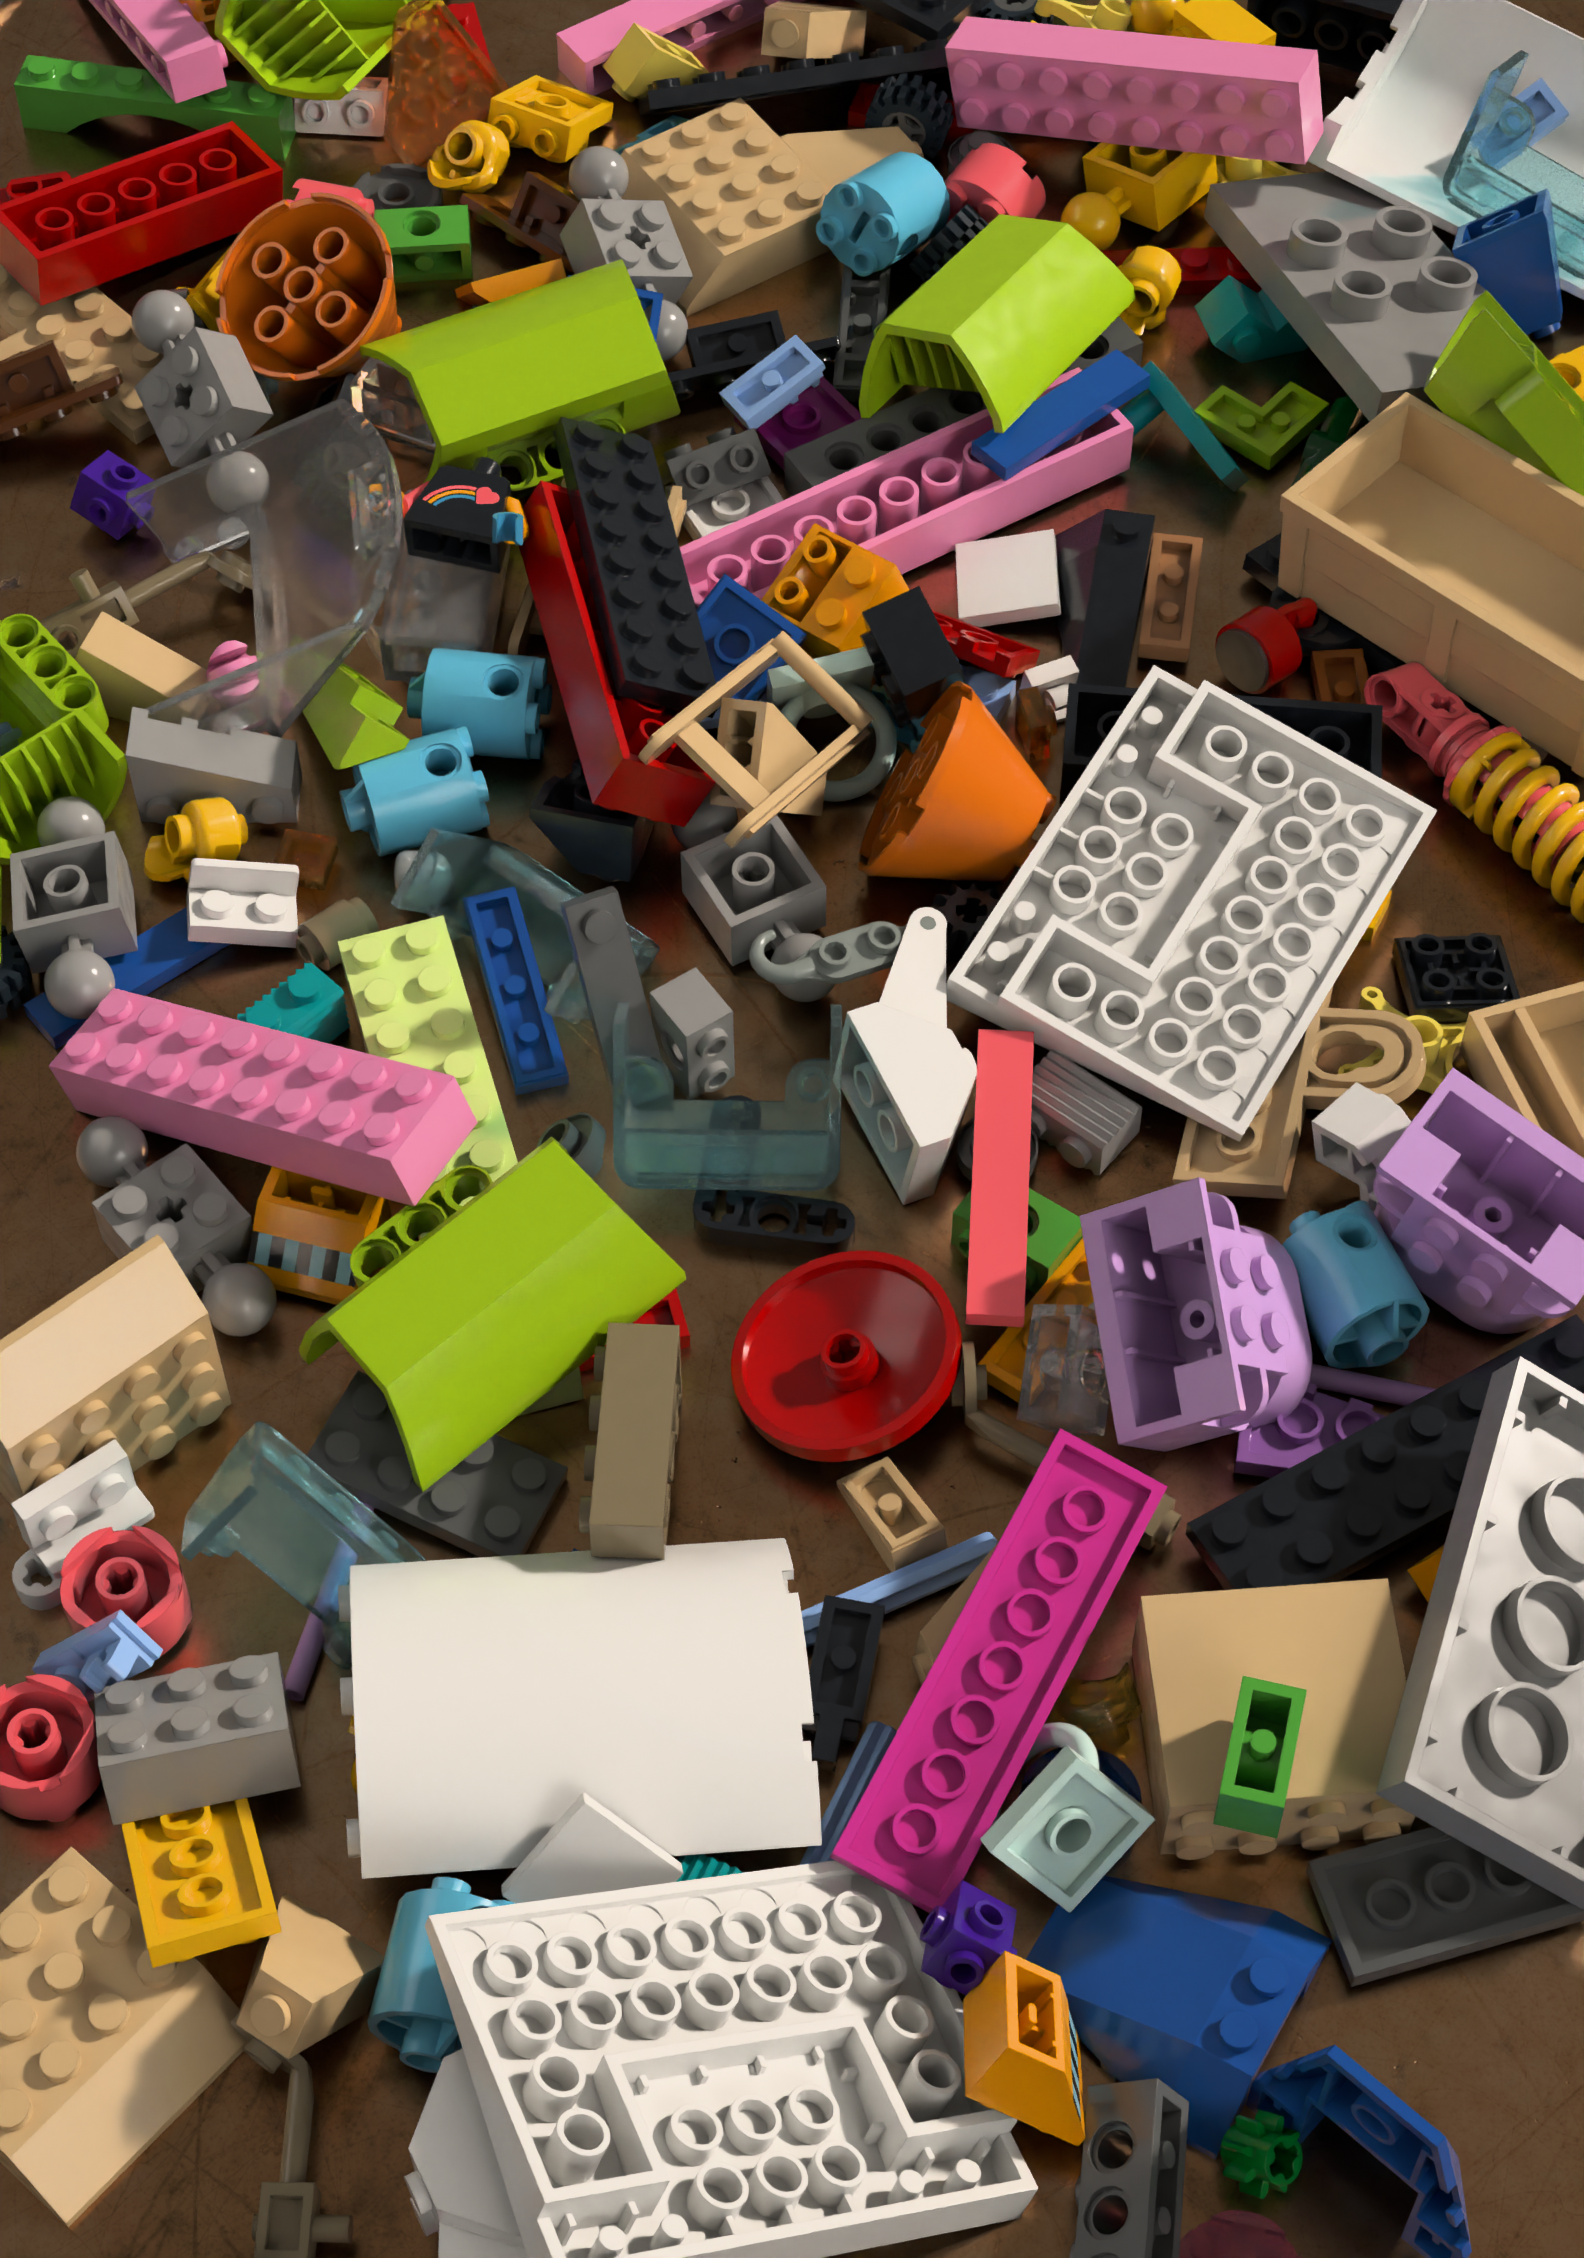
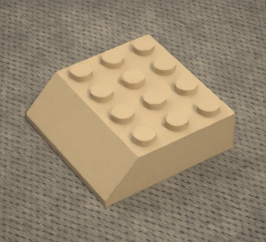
M738 98L628 147L620 155L625 161L629 173L628 186L621 199L659 200L665 203L693 274V279L675 304L686 317L830 251L829 247L818 239L816 224L821 219L820 211L824 198L831 189L742 98Z
M1584 981L1469 1012L1460 1046V1053L1476 1084L1584 1158Z
M158 1234L0 1340V1493L10 1505L114 1439L128 1455L132 1472H134L150 1460H157L167 1455L174 1448L177 1441L197 1427L206 1426L214 1422L224 1409L232 1404L209 1313L168 1246Z
M72 1846L0 1914V2163L67 2227L244 2051L243 2048L248 2043L231 2024V2021L239 2013L240 2009L197 1959L192 1958L188 1961L173 1962L152 1968L139 1907Z

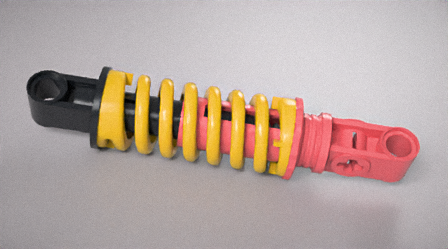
M1410 662L1371 676L1364 688L1366 704L1383 705L1382 721L1403 739L1408 748L1427 761L1428 768L1436 776L1445 777L1442 794L1443 800L1451 807L1457 808L1469 820L1474 818L1476 826L1482 833L1493 836L1494 842L1502 851L1512 853L1513 860L1520 868L1532 871V877L1541 887L1551 889L1554 899L1561 905L1571 907V913L1575 919L1584 924V801L1579 802L1580 793L1578 788L1574 784L1569 783L1559 785L1560 774L1554 766L1544 765L1540 767L1541 757L1535 749H1531L1530 745L1522 739V735L1513 726L1505 727L1504 725L1490 729L1489 722L1479 713L1470 711L1457 695L1448 691L1420 663ZM1571 883L1575 885L1574 888H1570Z

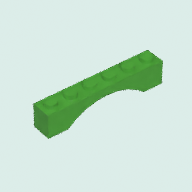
M27 55L14 83L23 128L67 133L83 123L101 117L144 115L172 120L203 132L233 121L271 159L285 161L296 134L292 97L268 92L260 84L226 80V87L176 104L148 70Z

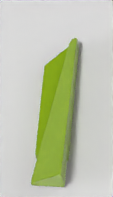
M300 638L283 669L282 676L333 768L336 770L345 769L405 749L410 739L392 727L401 714L403 707L358 671L342 661L335 660L322 653L312 643Z

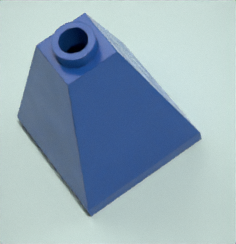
M1546 188L1458 227L1452 248L1454 257L1468 263L1476 270L1478 274L1477 283L1485 290H1488L1526 335L1532 333L1536 339L1557 331L1561 327L1559 321L1562 319L1563 307L1552 202L1548 189Z

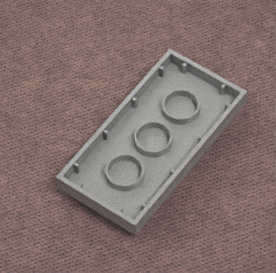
M1328 171L1210 184L1204 213L1205 220L1369 421L1379 415L1405 392L1442 412L1423 391L1428 374L1474 300L1485 289L1477 283L1478 274L1476 270L1468 263L1456 259L1449 248L1434 233L1432 221L1427 215L1410 207L1395 206Z
M1520 1356L1494 1371L1491 1376L1376 1794L1584 1910V1394Z

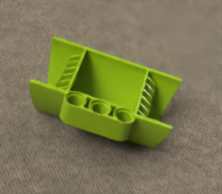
M220 0L215 16L214 34L266 91L308 100H341L439 0Z
M999 214L935 275L923 283L873 331L874 339L872 340L862 375L858 404L861 418H870L904 385L980 392L992 418L994 432L1004 433L1136 299L1134 286L1110 259L1068 223Z
M623 259L362 345L359 351L362 359L366 357L378 359L396 369L409 380L436 444L434 459L429 474L423 483L430 481L440 467L448 465L470 470L476 458L488 457L496 461L499 466L509 464L519 470L522 479L521 483L516 485L510 484L511 497L520 499L531 495L540 480L560 485L564 479L562 469L550 466L544 454L546 449L557 450L553 431L560 417L579 422L582 420L591 421L601 428L626 434L677 416L681 412L664 362Z
M1486 289L1474 300L1428 374L1423 391L1445 415L1584 496V401Z
M14 614L2 621L0 620V723L7 721L13 729L19 727L22 732V737L18 739L19 745L0 757V864L10 865V854L41 847L37 837L39 816L49 803L58 798L75 796L89 801L99 810L105 822L122 792L128 770L125 754L105 734L109 727V719L97 684L36 618L28 614Z
M550 1137L494 1182L488 1172L480 1167L473 1165L459 1166L432 1185L415 1207L405 1206L359 1242L350 1256V1269L358 1289L318 1319L305 1332L298 1351L301 1358L309 1365L337 1342H340L383 1392L404 1444L414 1481L424 1492L594 1355L596 1346H605L608 1323H633L686 1280V1274L569 1156L568 1151L557 1140ZM475 1196L464 1206L459 1205L464 1199ZM429 1232L418 1242L414 1241L418 1235ZM385 1267L372 1278L368 1277L377 1268Z

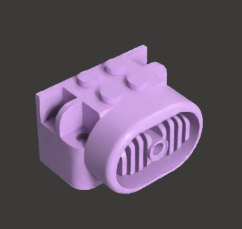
M1452 1068L1375 1170L1377 1174L1374 1179V1193L1378 1203L1376 1204L1374 1214L1420 1292L1464 1323L1478 1330L1493 1334L1520 1333L1536 1327L1547 1318L1555 1319L1565 1316L1571 1309L1575 1308L1584 1295V1158L1455 1068Z
M1200 1177L1079 1216L1118 1445L1166 1452L1246 1430L1248 1425L1258 1427L1276 1422L1277 1416L1283 1414L1284 1419L1294 1411L1302 1400L1310 1381L1312 1348L1297 1270L1290 1254L1278 1240L1261 1230L1239 1225L1238 1214L1234 1204L1226 1196L1207 1192L1205 1179Z

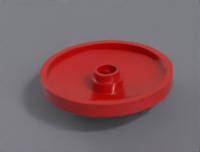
M856 1250L826 1255L800 1265L782 1276L765 1290L752 1305L739 1327L732 1349L731 1378L734 1391L752 1426L763 1438L778 1449L793 1456L820 1462H842L866 1458L905 1441L929 1422L949 1396L959 1373L962 1359L961 1329L950 1300L941 1285L932 1275L917 1264L900 1256L878 1251Z

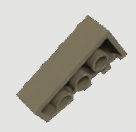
M608 1323L606 1346L595 1347L594 1381H603L602 1394L591 1395L589 1430L598 1431L597 1445H586L584 1481H593L592 1496H581L579 1532L590 1533L592 1557L665 1560L670 1513V1484H667V1482H673L674 1451L679 1428L678 1406H681L682 1400L679 1325Z

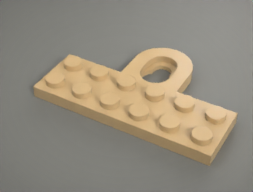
M0 264V326L10 334L9 337L0 341V361L54 340L73 384L114 367H119L123 377V384L116 386L118 393L98 403H91L89 398L85 399V401L135 444L156 433L134 387L164 358L163 353L147 349L138 341L132 328V317L96 286L62 298L59 301L40 306Z
M1332 986L1240 1142L1187 1117L1172 1179L1174 1185L1200 1177L1205 1179L1207 1192H1214L1225 1196L1286 1199L1306 1109L1325 1110L1356 1082L1377 1094L1381 1093L1388 1096L1395 1104L1408 1098L1418 1088L1426 1071V1055L1419 1031L1410 1021L1392 1012L1329 1008L1333 990ZM1337 1045H1371L1379 1047L1384 1052V1057L1378 1064L1371 1067H1358L1345 1074L1335 1075L1326 1073L1316 1066L1319 1057L1326 1050Z

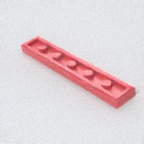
M978 1029L965 1324L1024 1327L1034 1032Z

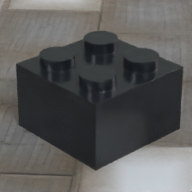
M918 586L863 611L862 615L867 632L860 635L863 647L866 648L872 663H874L873 678L878 687L884 686L889 697L887 703L896 724L900 729L908 725L916 742L921 741L926 731V728L920 726L921 721L941 694L956 681L965 683L963 670L923 592Z

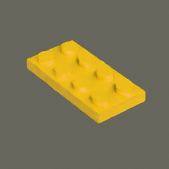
M247 1798L121 1824L152 1968L173 1962L188 1961L198 1955L238 1944H249L260 1938L282 1932Z

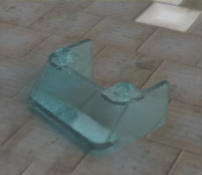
M1520 50L1489 74L1443 177V191L1451 204L1478 219L1547 188L1552 202L1558 267L1577 278L1584 279V178L1528 146L1535 131L1534 114L1525 103L1511 96L1529 56L1528 53Z
M431 828L390 903L398 909L427 913L432 918L443 915L450 938L459 941L462 935L472 937L463 908V898L515 886L542 983L549 987L546 995L550 999L544 1011L551 1016L562 1017L575 1024H579L581 1019L591 1020L560 906L561 902L585 894L527 854L508 844ZM626 922L639 975L641 976L652 965L660 947L652 939Z
M618 1002L613 1022V1163L618 1177L625 1184L638 1189L817 1191L829 1186L836 1179L840 1170L842 1005L831 1004L830 1059L812 1058L795 1064L786 1077L785 1101L674 1100V1079L665 1063L654 1057L629 1056V1002Z
M257 1421L238 1440L186 1513L181 1554L189 1561L199 1552L209 1557L218 1554L228 1558L236 1550L239 1551L323 1621V1634L326 1642L323 1644L324 1650L329 1658L344 1670L352 1668L351 1622H340L338 1585H350V1566L426 1561L415 1547L282 1434L261 1421Z

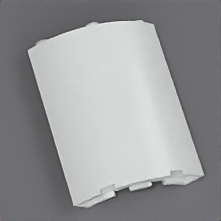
M1403 0L1390 24V28L1397 31L1391 43H1386L1382 52L1378 50L1374 52L1357 80L1355 86L1360 89L1353 100L1345 96L1341 103L1325 117L1323 122L1324 132L1311 153L1308 162L1395 206H1405L1421 211L1431 219L1433 225L1455 236L1458 227L1547 188L1552 202L1560 288L1584 300V38L1506 0ZM1542 78L1569 112V116L1563 124L1491 176L1465 142L1464 134Z
M785 1538L666 1545L665 1560L592 1557L591 1550L350 1566V1585H338V1605L340 1622H351L352 1677L340 1678L342 1716L354 1715L359 1818L346 1819L348 1858L361 1857L362 1879L517 1868L583 1792L671 1856L822 1845L817 1761H812L811 1741H803L802 1725L814 1724L808 1658L798 1593H789L788 1580L794 1579V1569Z

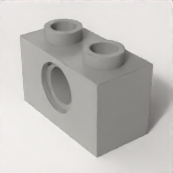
M696 967L649 992L651 1021L664 1071L689 1101L705 1092H714L723 1087L730 1078L735 1076L732 1009Z

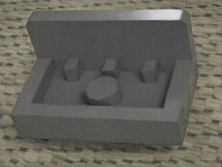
M734 427L726 428L707 436L706 439L709 445L693 451L690 443L681 445L663 453L665 462L658 466L663 486L671 483L675 486H682V499L687 500V507L764 478L771 473L755 428L736 434Z

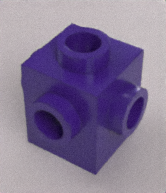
M107 450L80 472L70 509L119 540L132 528H142L151 517L154 510L151 498L157 482L132 464L127 463Z
M961 1880L944 1904L934 1907L922 1927L920 1940L926 1944L921 1971L933 1977L944 1987L955 1989L967 1995L972 1988L980 1984L984 1974L1004 1951L1017 1956V1948L1012 1946L1017 1910Z

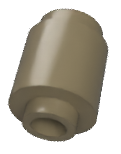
M353 897L349 901L340 899L298 926L299 938L295 941L299 954L306 963H313L315 966L318 965L321 969L329 971L342 962L338 941L378 932L379 928L372 911L363 900L358 897Z

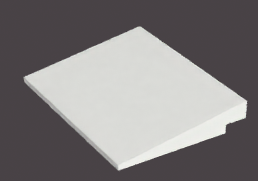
M1153 665L949 976L946 983V1001L1004 1029L1034 1032V1043L1048 1050H1054L1065 1058L1240 1142L1437 810L1210 682L1204 680L1200 687L1196 689Z
M833 1860L429 1915L425 1923L427 1936L527 2257L824 2258L1019 2219L1038 2190V2186L1011 2134L1017 2119L995 2109L987 2108L965 2096L963 2003L955 1989L944 1987L933 1977L921 1971L926 1943L920 1940L923 1924L912 1903Z

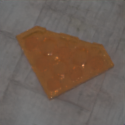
M412 0L398 9L393 21L383 137L405 164L421 167L429 159H432L435 149L445 143L449 133L460 123L469 120L486 123L488 121L491 98L510 88L442 0Z

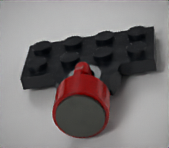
M1281 533L1246 553L1242 569L1272 591L1269 607H1254L1223 626L1216 636L1215 650L1218 664L1223 674L1234 686L1250 694L1263 693L1296 672L1301 664L1302 657L1305 655L1311 657L1312 651L1362 648L1365 661L1380 672L1407 664L1317 608V604L1313 599L1309 597H1299L1297 599L1278 587Z

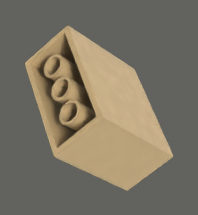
M1388 1578L1141 1596L1131 1649L1160 1855L1176 1854L1181 1859L1195 1860L1208 1857L1216 1850L1239 1849L1242 1854L1260 1855L1273 1851L1277 1846L1302 1844V1847L1307 1850H1324L1336 1846L1339 1841L1364 1839L1366 1844H1372L1409 1833L1415 1816L1376 1794L1406 1686ZM1243 1676L1307 1690L1284 1812L1277 1838L1213 1824Z

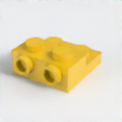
M535 75L491 98L488 124L494 125L504 133L510 147L529 148L538 156L548 161L563 163L588 148L590 132L612 120L614 103Z

